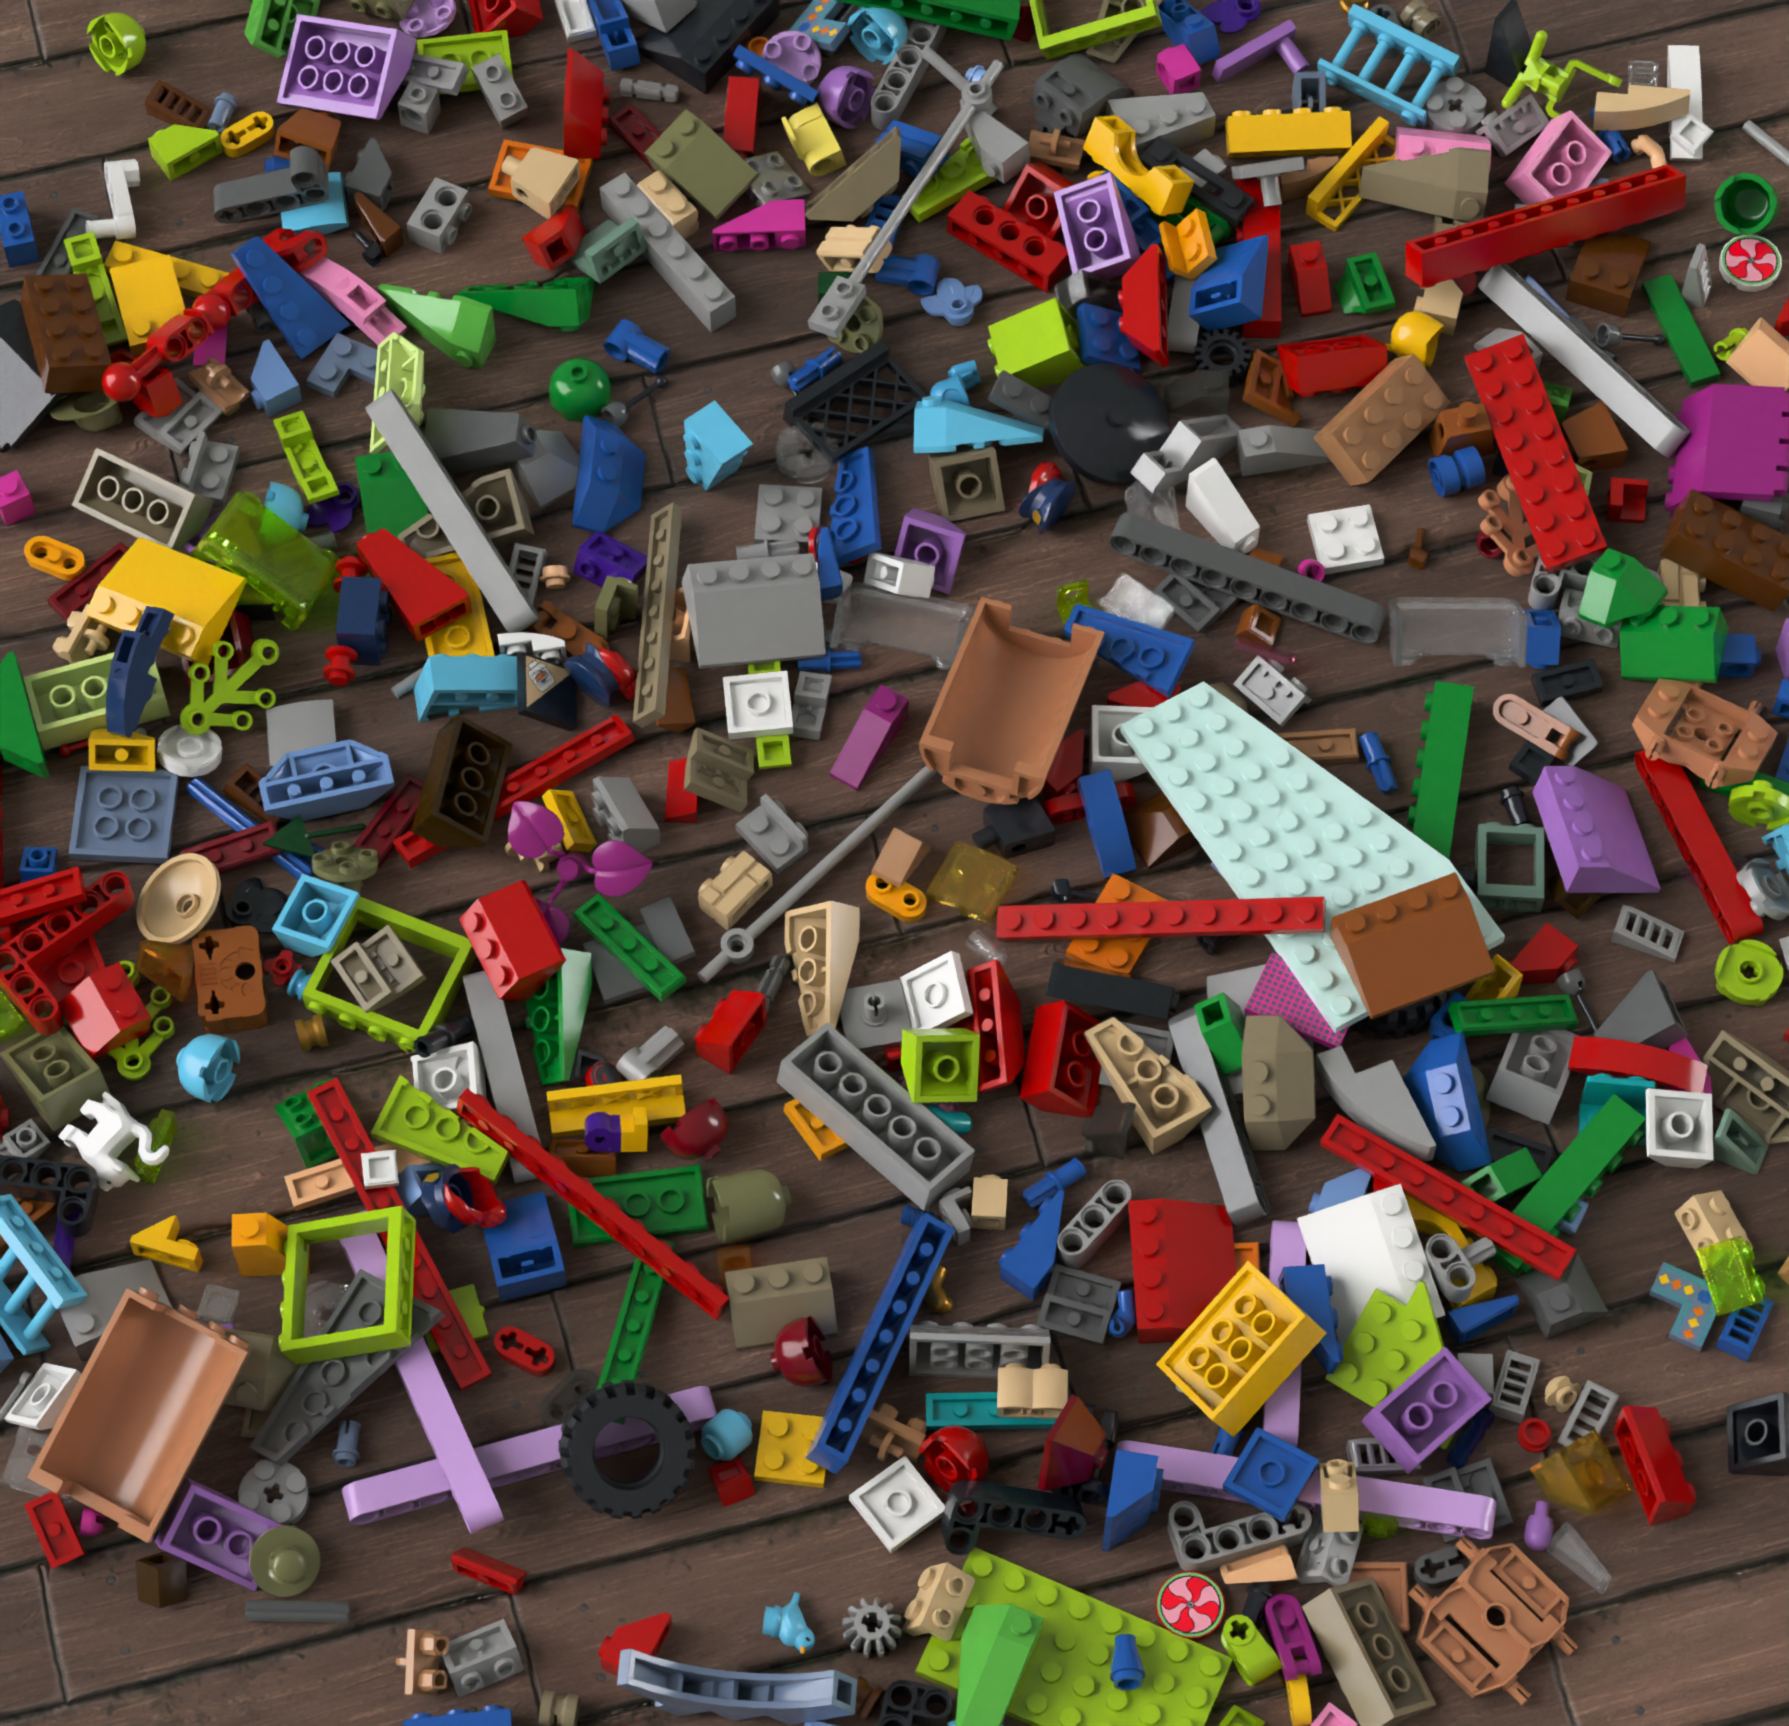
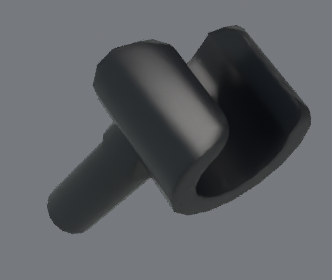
M359 230L354 231L353 236L366 249L362 253L363 259L370 266L375 267L384 258L379 243H371Z
M1065 878L1054 880V886H1051L1052 897L1057 903H1065L1071 899L1096 902L1098 899V894L1070 890L1069 880Z

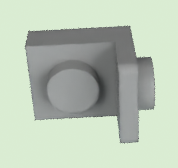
M970 1186L963 1189H951L939 1200V1214L944 1223L955 1228L952 1237L957 1246L970 1241V1228L973 1227V1223L965 1207L972 1204L973 1192Z

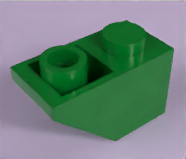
M1224 992L1195 1004L1194 1008L1201 1033L1223 1074L1227 1077L1241 1071L1245 1021L1241 1007Z
M1525 1147L1489 1164L1463 1180L1461 1184L1499 1205L1543 1177V1173L1528 1148Z

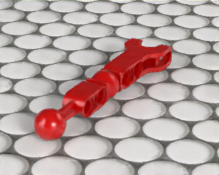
M278 228L262 239L297 273L309 269L327 253V241L319 231L306 230L296 236L292 229ZM313 239L315 241V248L312 253H306L303 247ZM239 267L221 279L214 289H210L208 293L198 296L193 303L192 309L186 308L183 310V315L178 314L153 332L146 342L147 351L130 364L118 362L108 366L103 373L101 382L104 393L117 402H126L134 399L141 390L142 378L164 361L179 362L202 345L209 335L211 336L215 331L223 329L230 321V316H237L239 310H245L258 301L259 298Z

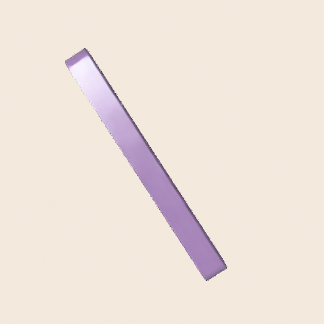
M376 1233L339 1239L355 1276L362 1269L386 1282L387 1256ZM422 1337L394 1364L470 1534H473L504 1521V1518L431 1353Z
M707 1386L693 1387L668 1394L688 1419L692 1433L701 1431L702 1427L717 1414L710 1388ZM626 1417L624 1424L610 1422L599 1432L594 1445V1457L597 1460L658 1443L659 1439L655 1430L647 1422L635 1417ZM563 1424L474 1448L491 1489L561 1470V1458L558 1448ZM437 1459L358 1480L342 1488L349 1522L352 1525L371 1523L455 1499Z
M1126 1440L1118 1442V1450L1159 1456L1157 1468L1164 1469L1161 1490L1247 1503L1223 1490V1483L1239 1457ZM1315 1470L1296 1504L1306 1507L1313 1514L1321 1513L1319 1470ZM1356 1476L1359 1521L1460 1537L1466 1535L1467 1538L1481 1540L1489 1539L1493 1535L1497 1502L1493 1498Z

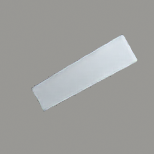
M1668 45L1667 88L1690 89L1688 114L1691 112L1702 121L1699 46ZM1688 114L1669 121L1670 135ZM1670 139V161H1701L1703 159V146L1692 157Z

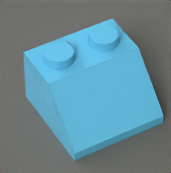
M302 874L275 922L272 931L284 948L310 957L330 952L360 894L356 891Z

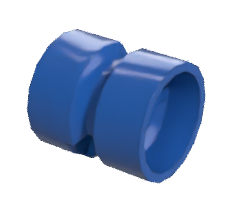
M1473 445L1454 451L1453 457L1443 454L1429 459L1428 469L1435 491L1440 497L1460 492L1461 486L1467 490L1485 484L1484 465L1479 452Z

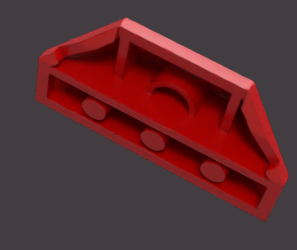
M1153 244L1122 276V290L1118 291V298L1123 309V316L1119 317V327L1122 335L1127 336L1133 347L1162 367L1169 366L1167 262L1158 244Z
M997 959L967 970L965 979L973 1014L951 1025V1028H966L980 1034L978 1091L980 1093L1011 1084L1026 1063L1020 1001L1000 961Z

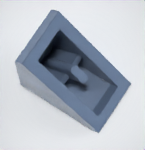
M1325 71L1294 72L1291 95L1293 110L1311 108L1312 112H1324V108H1326Z

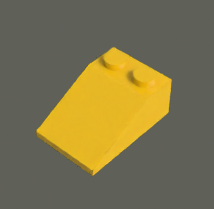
M170 254L109 269L130 350L136 356H140L147 351L146 342L153 332L174 316L184 314L185 306Z

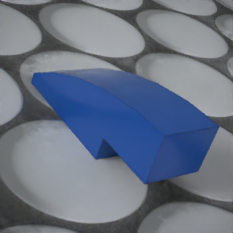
M587 0L611 71L641 64L638 45L630 29L629 18L621 0Z
M1108 769L1079 777L1076 785L1086 813L1085 820L1104 879L1110 878L1113 873L1122 875L1136 871L1130 838L1111 770Z

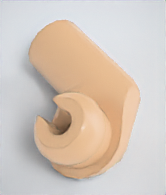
M1639 135L1638 139L1631 141V148L1636 155H1641L1645 152L1649 156L1652 169L1667 164L1663 148L1648 135Z

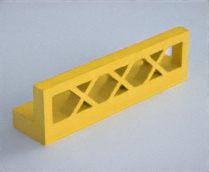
M1379 116L1309 194L1305 214L1336 232L1363 202L1365 198L1359 197V193L1356 197L1343 198L1341 190L1344 187L1357 186L1359 192L1361 182L1359 170L1363 166L1394 160L1395 153L1391 157L1378 158L1377 149L1382 144L1393 150L1395 149V139L1387 135L1389 127L1387 120ZM1339 206L1341 214L1333 220L1322 213L1326 207Z
M681 1074L546 1092L552 1138L584 1135L585 1119L594 1112H605L609 1115H632L633 1107L646 1106L648 1126L677 1123L678 1119L686 1114Z

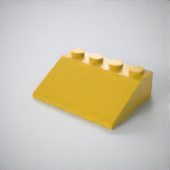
M139 537L98 585L85 615L97 623L105 625L107 628L122 633L123 629L136 630L146 606L166 609L175 615L170 623V630L164 637L159 649L194 663H202L208 666L213 656L212 646L217 641H220L247 583V579Z
M1247 1261L1156 1365L1213 1422L1235 1437L1327 1332L1252 1263Z

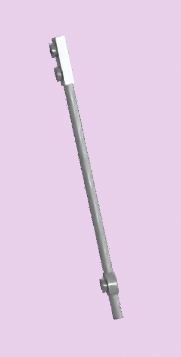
M994 60L980 81L970 82L963 87L961 91L962 109L849 279L841 276L836 277L808 319L809 329L837 339L866 295V287L860 283L973 113L985 111L992 105L991 86L1004 68L1002 62Z
M925 766L746 930L741 928L728 930L721 938V952L697 973L701 981L707 983L729 962L741 964L748 961L754 953L755 938L936 773L942 777L943 775L936 769L930 771ZM734 946H741L743 950L735 952L732 948Z

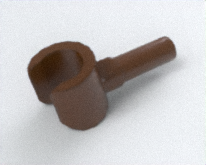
M1418 528L1416 541L1410 550V556L1407 561L1410 566L1420 570L1424 568L1429 557V553L1422 550L1426 532L1424 528Z

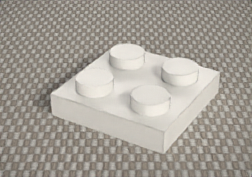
M1370 504L1308 514L1307 523L1317 561L1323 565L1325 574L1384 564L1385 558Z
M787 671L723 677L729 740L794 733Z
M950 951L900 977L912 1029L946 1028L973 1014L959 953Z
M903 1456L849 1495V1501L890 1553H893L943 1517L945 1505L906 1456Z

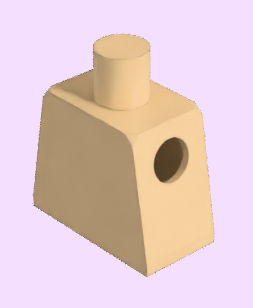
M536 147L531 148L523 160L508 155L502 165V172L512 176L511 188L514 197L546 219L551 218L557 213L580 179L579 160Z

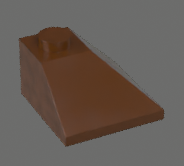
M1163 792L1123 811L1130 842L1148 869L1200 844Z

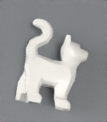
M105 1091L102 1094V1103L88 1099L80 1109L81 1113L90 1120L96 1118L98 1122L89 1134L67 1124L58 1137L70 1148H78L83 1160L95 1168L98 1176V1186L108 1192L113 1187H121L129 1179L135 1182L141 1180L126 1163L116 1159L136 1137L139 1138L138 1153L142 1162L148 1165H158L168 1157L170 1149L164 1145L157 1152H152V1133L147 1126L138 1123L130 1116L122 1103Z

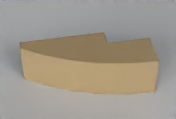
M1629 85L1628 94L1597 92L1593 130H1631L1654 126L1679 118L1689 112L1691 90Z

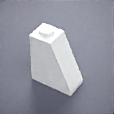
M1213 457L1189 473L1186 508L1220 545L1243 554L1251 552L1258 544L1260 525L1219 462Z

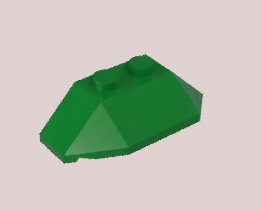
M14 651L9 652L0 664V751L4 760L42 778L50 777L22 671Z

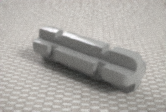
M622 78L619 90L622 96L632 97L633 94H636V98L661 101V98H665L666 102L674 103L679 98V86L676 84L667 83L666 86H662L663 83L638 80L637 83L634 82V79Z

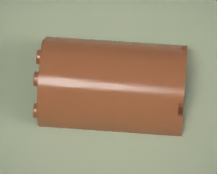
M981 597L919 741V750L929 770L936 769L943 775L942 782L955 791L987 803L1018 804L1020 798L1027 797L1030 800L1042 790L1105 632L1090 626L1074 623L1071 632V642H1066L1060 638L1049 637L1032 632L1029 629L1011 626L1012 605L999 600Z
M140 1286L138 1292L126 1288L27 1478L56 1494L68 1495L118 1522L119 1528L147 1543H151L250 1354V1351L247 1349L250 1343L233 1334L230 1337L226 1336L228 1329L210 1320L208 1325L196 1320L198 1313L180 1304L176 1310L158 1301V1294Z

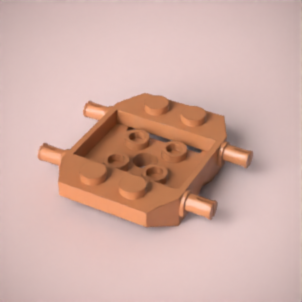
M1659 678L1632 724L1645 749V756L1649 759L1653 755L1652 761L1660 758L1668 763L1686 766L1697 776L1705 779L1708 787L1713 783L1712 789L1718 786L1724 787L1752 781L1778 734L1759 716L1763 711L1762 703L1760 702L1755 709L1758 701H1752L1746 710L1700 689L1701 685H1703L1702 682L1687 683ZM1681 708L1685 709L1670 736L1665 735ZM1739 734L1725 760L1721 761L1735 735Z
M1465 1535L1455 1547L1470 1560L1471 1565L1439 1598L1436 1596L1432 1598L1418 1583L1408 1593L1423 1608L1422 1611L1424 1612L1415 1643L1471 1698L1503 1689L1522 1705L1532 1695L1516 1681L1518 1678L1516 1674L1549 1640L1558 1645L1567 1656L1579 1646L1563 1632L1569 1597L1514 1543L1479 1550ZM1492 1608L1500 1610L1504 1615V1624L1501 1626L1492 1625L1487 1620V1610ZM1447 1615L1451 1616L1499 1664L1497 1668L1445 1619Z

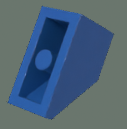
M1522 609V646L1526 664H1531V667L1537 669H1547L1550 665H1559L1561 626L1555 611Z

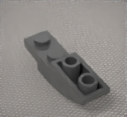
M1003 370L998 375L987 400L1012 413V419L1043 427L1045 431L1044 437L1052 439L1049 412L1053 398Z

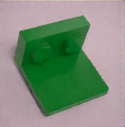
M334 1078L320 1081L314 1087L298 1095L290 1096L274 1107L277 1115L292 1136L303 1164L307 1169L338 1155L306 1093ZM350 1101L352 1107L354 1108V1110H355V1112H356V1114H357V1116H358V1118H359V1115H358V1113H357L356 1108L354 1107V1105H353L352 1102Z

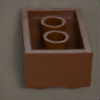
M1619 231L1606 232L1596 235L1592 239L1585 240L1571 275L1565 300L1625 318L1651 241Z

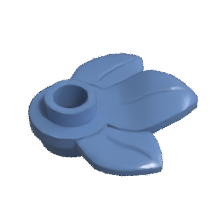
M947 277L938 282L936 287L937 294L921 298V305L931 316H944L951 325L963 326L971 321L974 307L982 301L983 293L979 285L964 287L958 279Z

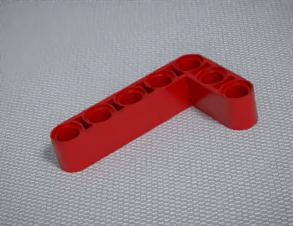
M111 871L85 888L86 901L53 910L0 947V986L40 1034L52 1035L57 1033L62 1028L64 1019L56 998L38 978L36 973L133 905L134 892L128 876L123 872ZM124 889L119 894H111L113 890ZM88 908H97L94 912L83 913ZM61 927H69L64 932H56ZM33 946H42L37 951H29V949ZM6 965H14L13 968L8 971L1 970ZM26 988H34L28 994H20ZM46 1011L53 1012L50 1016L46 1018L39 1017L42 1013Z

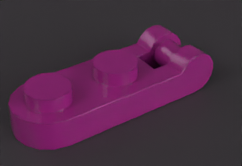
M1278 1594L1273 1596L1265 1605L1266 1622L1282 1665L1285 1680L1287 1682L1297 1680L1298 1675L1308 1673L1310 1676L1322 1674L1321 1662L1300 1603L1291 1595ZM1305 1656L1304 1660L1294 1662L1293 1657Z

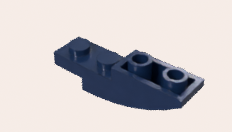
M146 606L136 630L123 629L111 663L106 694L107 732L113 735L131 738L132 733L139 725L142 711L153 694V687L157 679L149 675L148 671L156 661L159 647L164 637L168 634L170 623L175 615L166 609Z

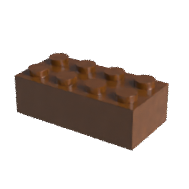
M87 274L25 276L20 303L44 393L104 391L101 383L103 373L112 363Z
M1691 489L1674 511L1660 555L1774 612L1789 594V537Z

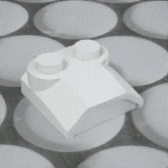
M473 1041L443 1048L427 1058L420 1057L419 1055L410 1056L413 1063L414 1087L419 1091L427 1093L446 1110H451L456 1114L458 1097L467 1088L475 1095L480 1094L487 1099L484 1063L479 1048Z

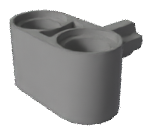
M1439 1233L1429 1238L1424 1253L1433 1280L1443 1296L1453 1303H1461L1466 1301L1472 1293L1476 1280V1273L1473 1267L1494 1256L1496 1249L1493 1242L1487 1237L1478 1240L1464 1249H1460L1451 1236ZM1442 1250L1448 1257L1444 1259L1437 1258L1432 1254V1251ZM1461 1278L1467 1285L1463 1287L1455 1286L1451 1279Z

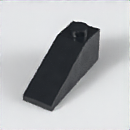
M1510 0L1494 20L1485 67V74L1509 88L1516 80L1519 72H1525L1527 65L1524 62L1532 46L1518 3L1515 0Z

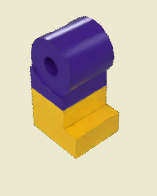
M646 1106L633 1107L632 1115H609L605 1112H594L588 1115L584 1122L586 1145L589 1149L597 1152H647L648 1120Z

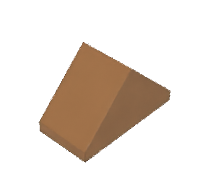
M894 827L871 873L900 888L928 855L932 846Z

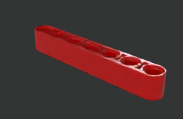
M1645 749L1636 752L1634 759L1637 770L1727 942L1732 945L1762 934L1764 930L1762 919L1752 910L1750 905L1752 899L1745 888L1737 881L1736 874L1738 872L1682 766L1668 763L1660 758L1652 761L1653 755L1648 759L1645 756Z

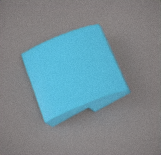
M340 172L328 173L329 198L327 201L281 212L282 228L292 229L297 236L306 230L319 231L323 235H327L348 227L349 219L343 175Z

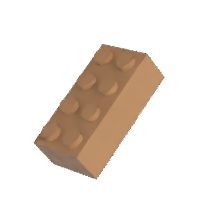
M1415 354L1398 357L1390 362L1313 438L1350 486L1369 483L1451 402Z

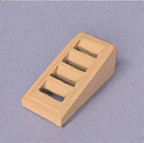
M1284 1544L1220 1565L1221 1567H1219L1225 1584L1298 1579L1291 1556Z

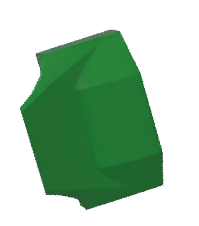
M1372 252L1347 258L1345 272L1340 281L1334 286L1344 314L1358 312L1370 314L1395 309L1396 301L1377 253Z

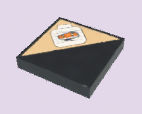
M524 652L517 656L518 714L567 731L575 729L577 727L576 682L567 673L565 666Z

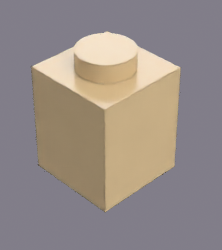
M983 1175L981 1178L974 1177L971 1215L973 1227L971 1228L1005 1230L1008 1179H1001L996 1175Z

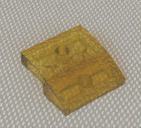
M956 841L927 889L926 894L931 901L957 907L963 916L989 923L1019 869L1014 864L997 855Z

